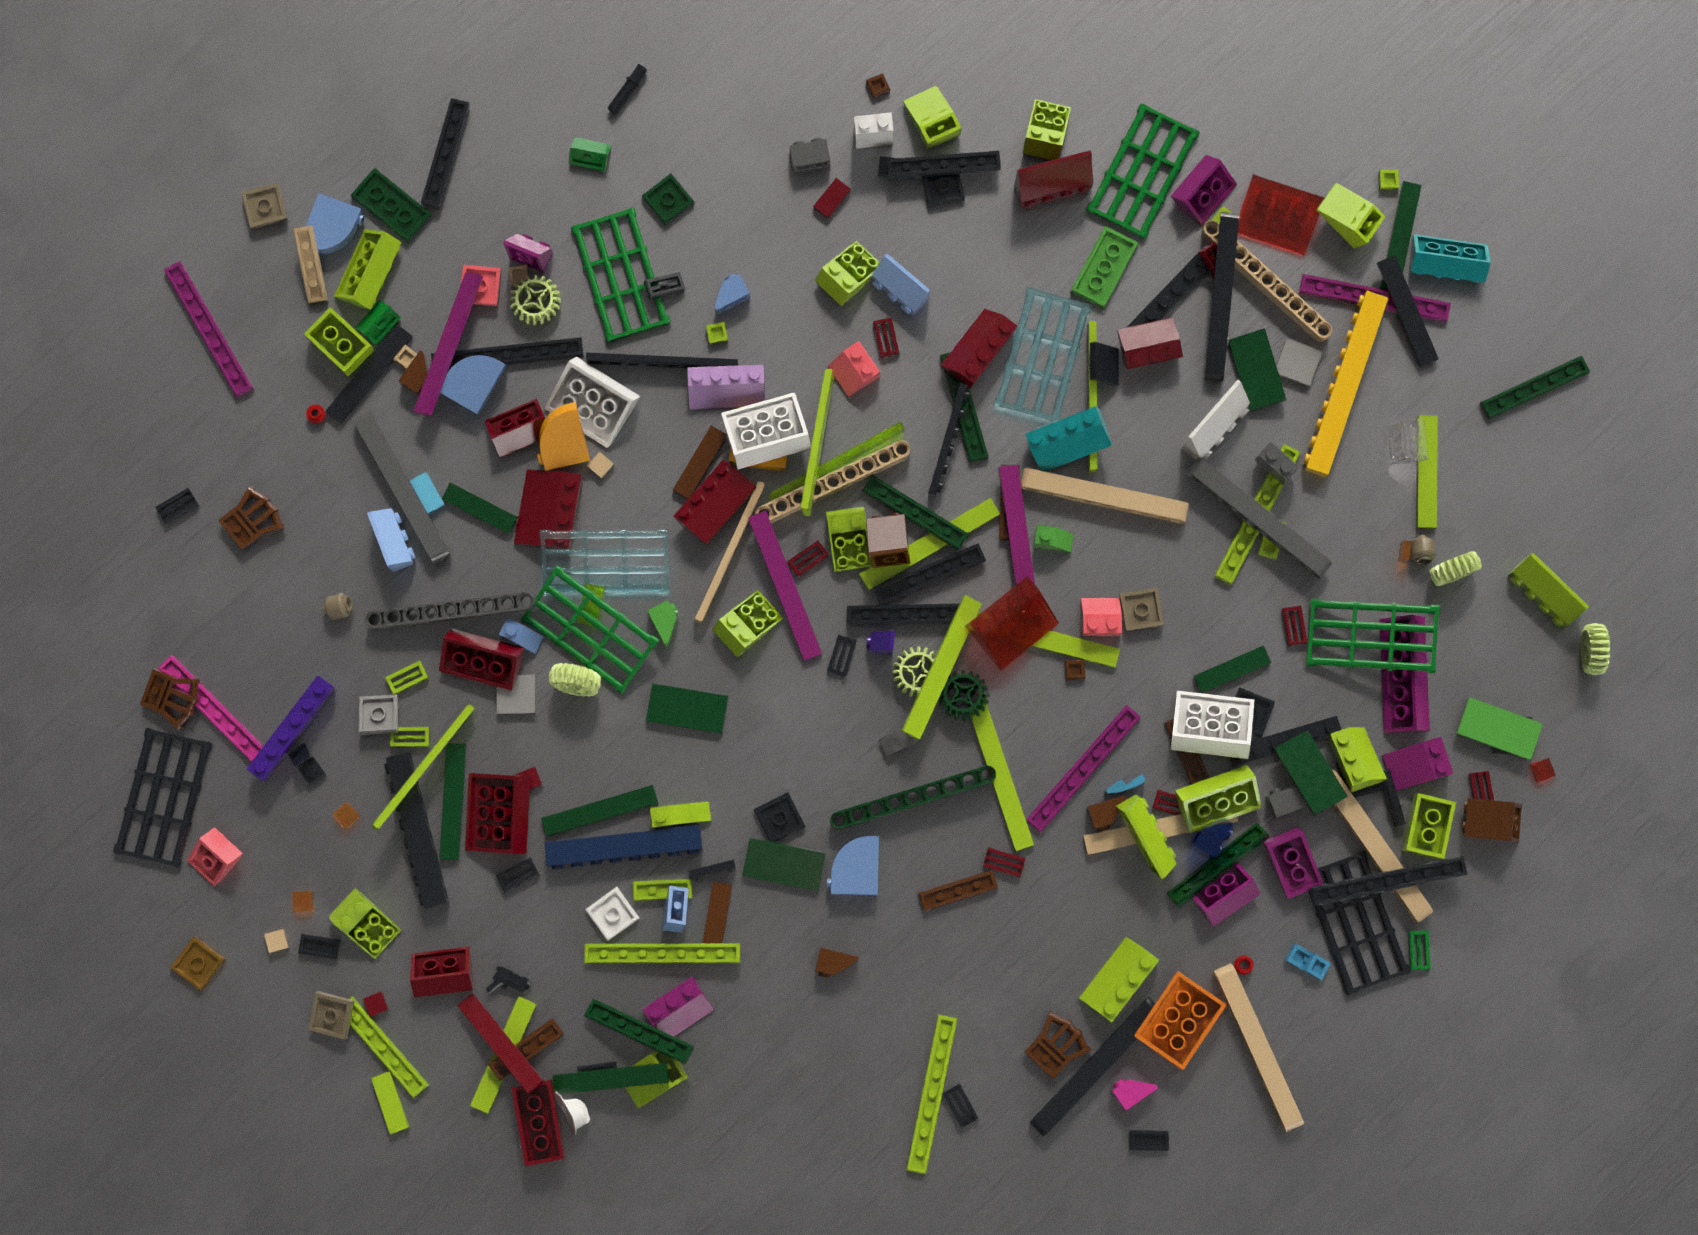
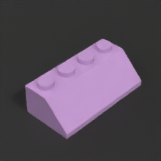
M764 365L688 367L690 410L741 408L765 401Z

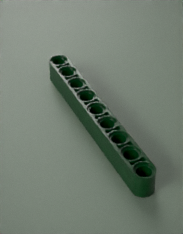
M982 766L840 810L831 815L830 823L835 829L843 830L985 786L995 780L996 771L992 766ZM984 770H990L993 773V777L990 780H985L982 777ZM970 775L974 778L973 785L967 786L964 784L963 779L965 776ZM946 782H954L956 785L955 790L947 791L945 789ZM929 787H935L937 795L929 797L926 794V790ZM916 793L919 799L917 802L911 803L908 801V795ZM893 798L900 801V806L896 809L889 806V802ZM874 804H879L882 807L879 814L871 813V807ZM861 810L863 812L862 819L854 820L852 817L853 812ZM839 815L843 816L844 824L836 826L834 818Z

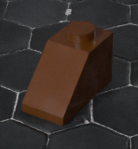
M420 350L399 379L403 387L417 396L420 395L429 371L423 351Z
M1126 796L1086 807L1093 830L1098 829L1100 832L1110 829L1109 825L1114 823L1119 814L1116 806L1124 802Z
M820 948L815 971L819 972L818 976L830 978V975H836L857 962L859 957Z

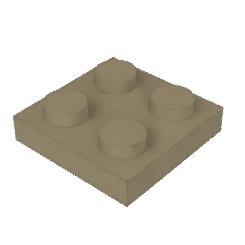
M278 183L241 192L251 229L288 220Z
M1158 587L1119 594L1126 632L1164 626Z
M321 991L315 992L308 1030L343 1040L347 1039L354 1000Z

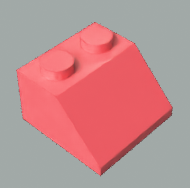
M860 341L844 350L827 366L833 370L834 377L848 397L880 377L879 369Z
M1081 598L1082 637L1120 636L1122 634V613L1119 598Z
M214 827L199 838L187 862L215 887L237 864L243 853Z

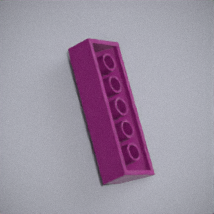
M1418 615L1397 616L1396 623L1425 625V617ZM1391 617L1382 618L1379 621L1380 623H1391ZM1380 630V642H1390V631ZM1395 631L1394 643L1426 644V633ZM1381 650V661H1388L1389 650ZM1394 650L1393 662L1427 664L1426 652ZM1382 669L1384 733L1430 731L1428 676L1426 671L1396 669L1388 671V669Z

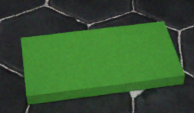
M1105 226L1070 292L1104 309L1138 242Z
M1469 697L1456 734L1531 760L1543 723Z

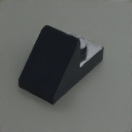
M305 743L288 753L295 768L301 772L309 785H312L326 775Z

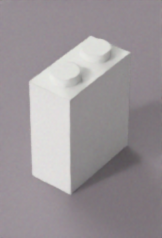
M891 112L854 116L855 148L893 145L894 130Z

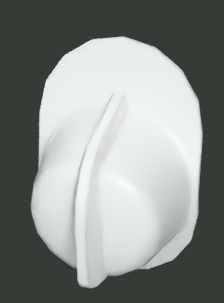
M555 1092L556 1100L566 1117L569 1129L575 1136L577 1133L576 1129L590 1121L587 1107L578 1099L563 1100L561 1095Z

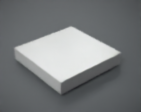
M618 887L585 909L607 941H610L640 919Z

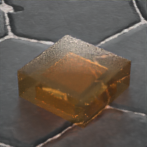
M1403 540L1400 543L1398 562L1406 563L1410 559L1412 541Z
M348 801L333 813V816L345 829L361 817Z
M312 890L292 892L294 912L314 910Z

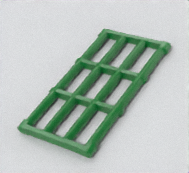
M1140 103L1137 109L1138 113L1125 138H1122V144L1108 171H1105V176L1086 210L1136 236L1146 239L1149 228L1160 206L1164 204L1165 197L1178 171H1181V165L1200 132ZM1147 112L1156 118L1144 142L1139 146L1131 142ZM1162 121H1165L1173 126L1157 155L1149 151L1148 148ZM1181 129L1189 133L1175 163L1165 159V156L1178 130ZM1129 147L1138 151L1125 178H1122L1114 173ZM1146 155L1155 161L1140 187L1131 181ZM1161 164H1164L1172 169L1159 194L1156 195L1148 191L1159 167ZM1111 179L1121 183V186L1107 213H1104L1096 208ZM1129 187L1137 191L1138 194L1122 222L1113 216ZM1147 196L1155 200L1141 229L1138 230L1130 226L1144 197Z
M629 208L618 213L571 226L572 234L576 238L583 260V269L586 270L595 298L594 304L597 305L606 333L604 335L607 343L671 323L662 298L659 297L655 298L654 301L661 321L650 324L640 291L645 290L646 286L644 284L638 286L629 256L640 253L647 279L655 278L647 254L648 249L644 244L638 226L635 208ZM628 216L638 247L629 251L626 250L617 221L618 218ZM610 221L619 249V254L613 256L608 255L599 224ZM592 227L602 258L593 262L590 261L581 232L582 229ZM622 259L631 287L623 291L619 290L611 265L612 261ZM604 264L613 293L604 297L601 296L593 267ZM659 283L650 284V285H651V287H653V286L659 285ZM633 294L643 325L635 329L631 328L622 296ZM615 299L625 331L616 335L613 334L604 302Z
M557 565L536 596L537 605L535 607L550 616L565 629L558 637L530 616L533 610L526 611L521 621L531 625L554 642L555 646L561 647L584 664L587 669L597 672L601 678L615 687L616 691L623 694L650 652L658 644L659 639L645 632L626 618L624 613H620L596 596L594 591L588 590ZM556 576L586 597L580 606L550 585ZM546 591L575 612L570 621L540 600ZM589 601H592L616 619L611 629L584 610ZM579 616L606 635L600 644L573 625ZM620 623L650 644L645 653L615 633ZM569 631L596 650L590 659L563 640ZM610 638L639 659L634 669L604 647ZM599 654L629 675L623 684L594 663Z
M1311 599L1307 666L1325 665L1349 667V669L1360 667L1388 669V671L1396 669L1436 673L1440 605L1420 606L1400 605L1397 603L1379 604ZM1316 608L1353 610L1352 621L1315 619ZM1358 610L1392 612L1391 623L1358 622L1357 612ZM1396 612L1434 614V625L1397 624ZM1314 627L1352 629L1351 640L1314 638ZM1356 629L1390 631V642L1357 641ZM1395 631L1433 633V644L1394 643ZM1313 646L1350 648V658L1312 657ZM1355 648L1389 650V660H1354ZM1394 650L1432 652L1431 664L1393 662Z

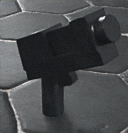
M498 966L497 972L492 978L496 981L489 985L486 990L489 994H492L499 987L505 990L507 986L523 992L525 988L529 989L532 982L528 978L519 976L505 967Z

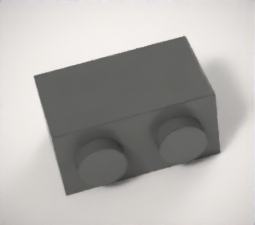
M815 138L811 142L797 141L793 145H789L794 172L830 166L827 139Z
M1271 441L1255 459L1258 464L1282 485L1299 468L1295 462Z
M1294 783L1288 784V789L1282 791L1280 788L1269 791L1270 795L1265 797L1274 819L1308 807Z

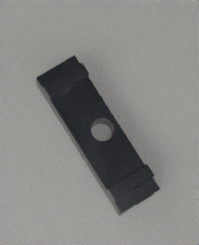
M733 859L688 872L690 879L698 882V877L725 870L733 873L732 869L736 868Z

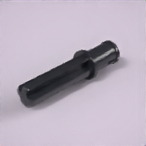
M638 64L632 74L626 77L627 81L607 107L611 113L617 114L635 87L639 86L638 83L647 73L645 67Z
M1385 769L1383 771L1387 780L1383 781L1382 785L1389 806L1388 810H1390L1394 827L1406 824L1401 808L1403 805H1400L1390 769Z

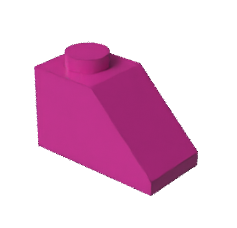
M1120 1079L1113 1084L1114 1088L1111 1092L1122 1108L1128 1110L1158 1089V1087L1154 1084Z

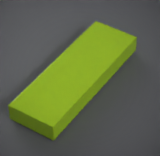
M692 879L633 881V901L666 900L669 886L689 888L688 899H692Z
M389 1071L371 1078L389 1133L393 1134L409 1128L392 1073Z

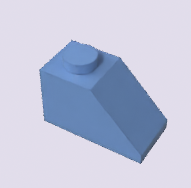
M740 274L729 275L722 282L715 304L717 315L750 298V292Z
M510 618L506 619L499 633L501 638L517 646L524 647L525 650L534 654L537 653L544 639L542 635Z
M669 886L663 910L661 930L681 933L686 925L689 888Z

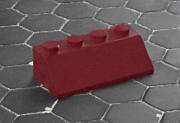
M984 308L940 367L971 389L1018 326L1003 314Z
M722 460L673 517L684 529L707 545L757 487L735 467Z
M451 628L443 638L439 671L512 691L522 664L524 647Z

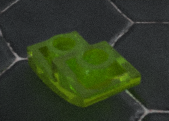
M586 583L585 587L590 591H594V594L603 600L605 587ZM589 601L584 610L599 620L601 608L592 601ZM579 616V623L593 626L588 621Z

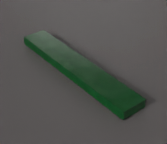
M1403 181L1401 185L1386 258L1396 256L1402 273L1404 271L1422 186ZM1382 277L1380 289L1388 290Z
M950 352L940 355L942 363ZM944 370L954 404L961 382ZM969 392L967 402L963 401L961 408L965 409L962 420L958 419L970 463L989 459L971 392Z
M1581 355L1480 402V405L1489 420L1590 373V370Z
M874 475L870 477L862 489V492L894 512L901 515L904 514L907 520L958 551L969 536V533Z
M446 744L439 855L441 860H460L467 744Z
M650 785L542 817L541 819L546 837L659 803L654 786Z
M1256 822L1167 892V896L1178 908H1181L1270 838L1269 834Z
M595 999L591 1001L584 1014L585 1018L686 1065L695 1048L687 1042Z
M667 1062L552 1075L554 1092L559 1094L670 1082Z

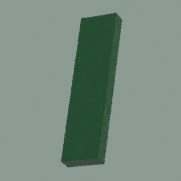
M452 482L449 483L442 497V500L510 534L518 519V516Z
M1263 645L1193 677L1202 694L1272 662Z

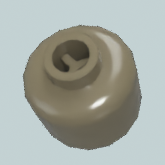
M1426 535L1417 536L1410 543L1411 559L1419 565L1431 563L1436 557L1434 541Z
M343 593L328 596L323 605L324 614L328 615L332 620L348 617L353 610L351 598Z

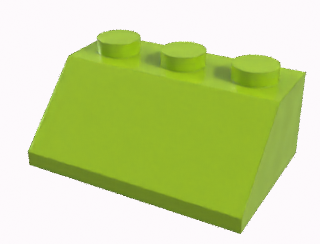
M1348 727L1330 734L1328 742L1351 793L1387 780L1365 727Z

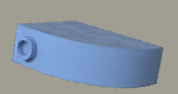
M319 193L305 226L313 225L319 255H324L344 248L353 239L358 227L362 226L365 216L361 208Z
M489 356L467 357L456 363L449 370L440 393L479 415L507 365Z
M865 836L854 839L839 851L832 865L831 879H827V890H831V895H878L879 836Z

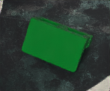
M576 137L570 147L569 164L605 171L611 145Z
M380 300L355 328L374 345H377L401 317L389 305Z

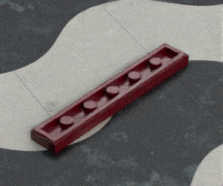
M473 993L457 1005L528 1095L544 1083L543 1079Z

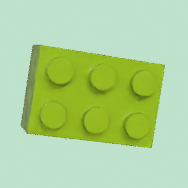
M331 307L304 333L305 337L347 377L375 351Z
M1420 793L1413 795L1402 852L1435 860L1445 859L1456 802Z

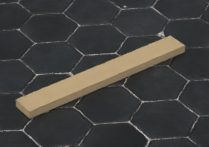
M758 481L757 488L753 491L695 617L694 621L702 623L747 526L748 517H751L764 489L765 483Z
M1182 814L1157 819L1158 824L1156 827L1158 831L1164 833L1166 838L1190 833ZM1238 816L1204 829L1238 822ZM1127 826L1083 836L1087 855L1136 844Z

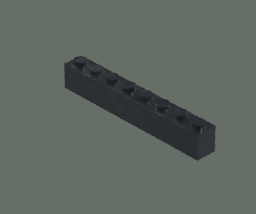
M410 752L387 757V763H384L386 774H390L391 782H389L391 793H395V795L415 772ZM417 780L395 809L396 812H400L401 819L398 820L400 829L405 831L406 838H403L405 848L409 849L411 855L408 857L410 867L415 870L416 875L413 876L415 886H419V903L421 906L424 905V908L429 909L450 902Z

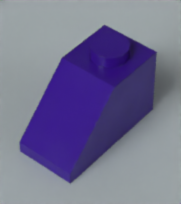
M872 631L871 636H867L866 648H870V653L892 655L895 631Z

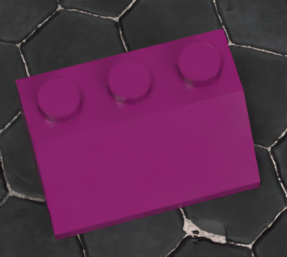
M1205 155L1173 192L1171 198L1179 209L1202 226L1237 183L1220 159Z
M1237 863L1193 897L1192 900L1202 915L1214 927L1261 893L1254 879Z
M690 977L642 1010L653 1027L676 1036L714 1009L695 979Z

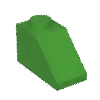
M1037 525L1033 547L1071 553L1074 534L1057 527Z
M667 600L647 610L665 647L670 644L677 623L676 614H678L674 603L670 605Z

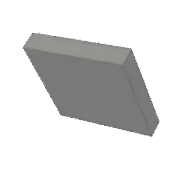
M1287 338L1276 365L1279 376L1309 387L1323 351Z
M518 675L512 691L497 687V715L536 714V675Z
M398 694L359 697V735L398 733Z

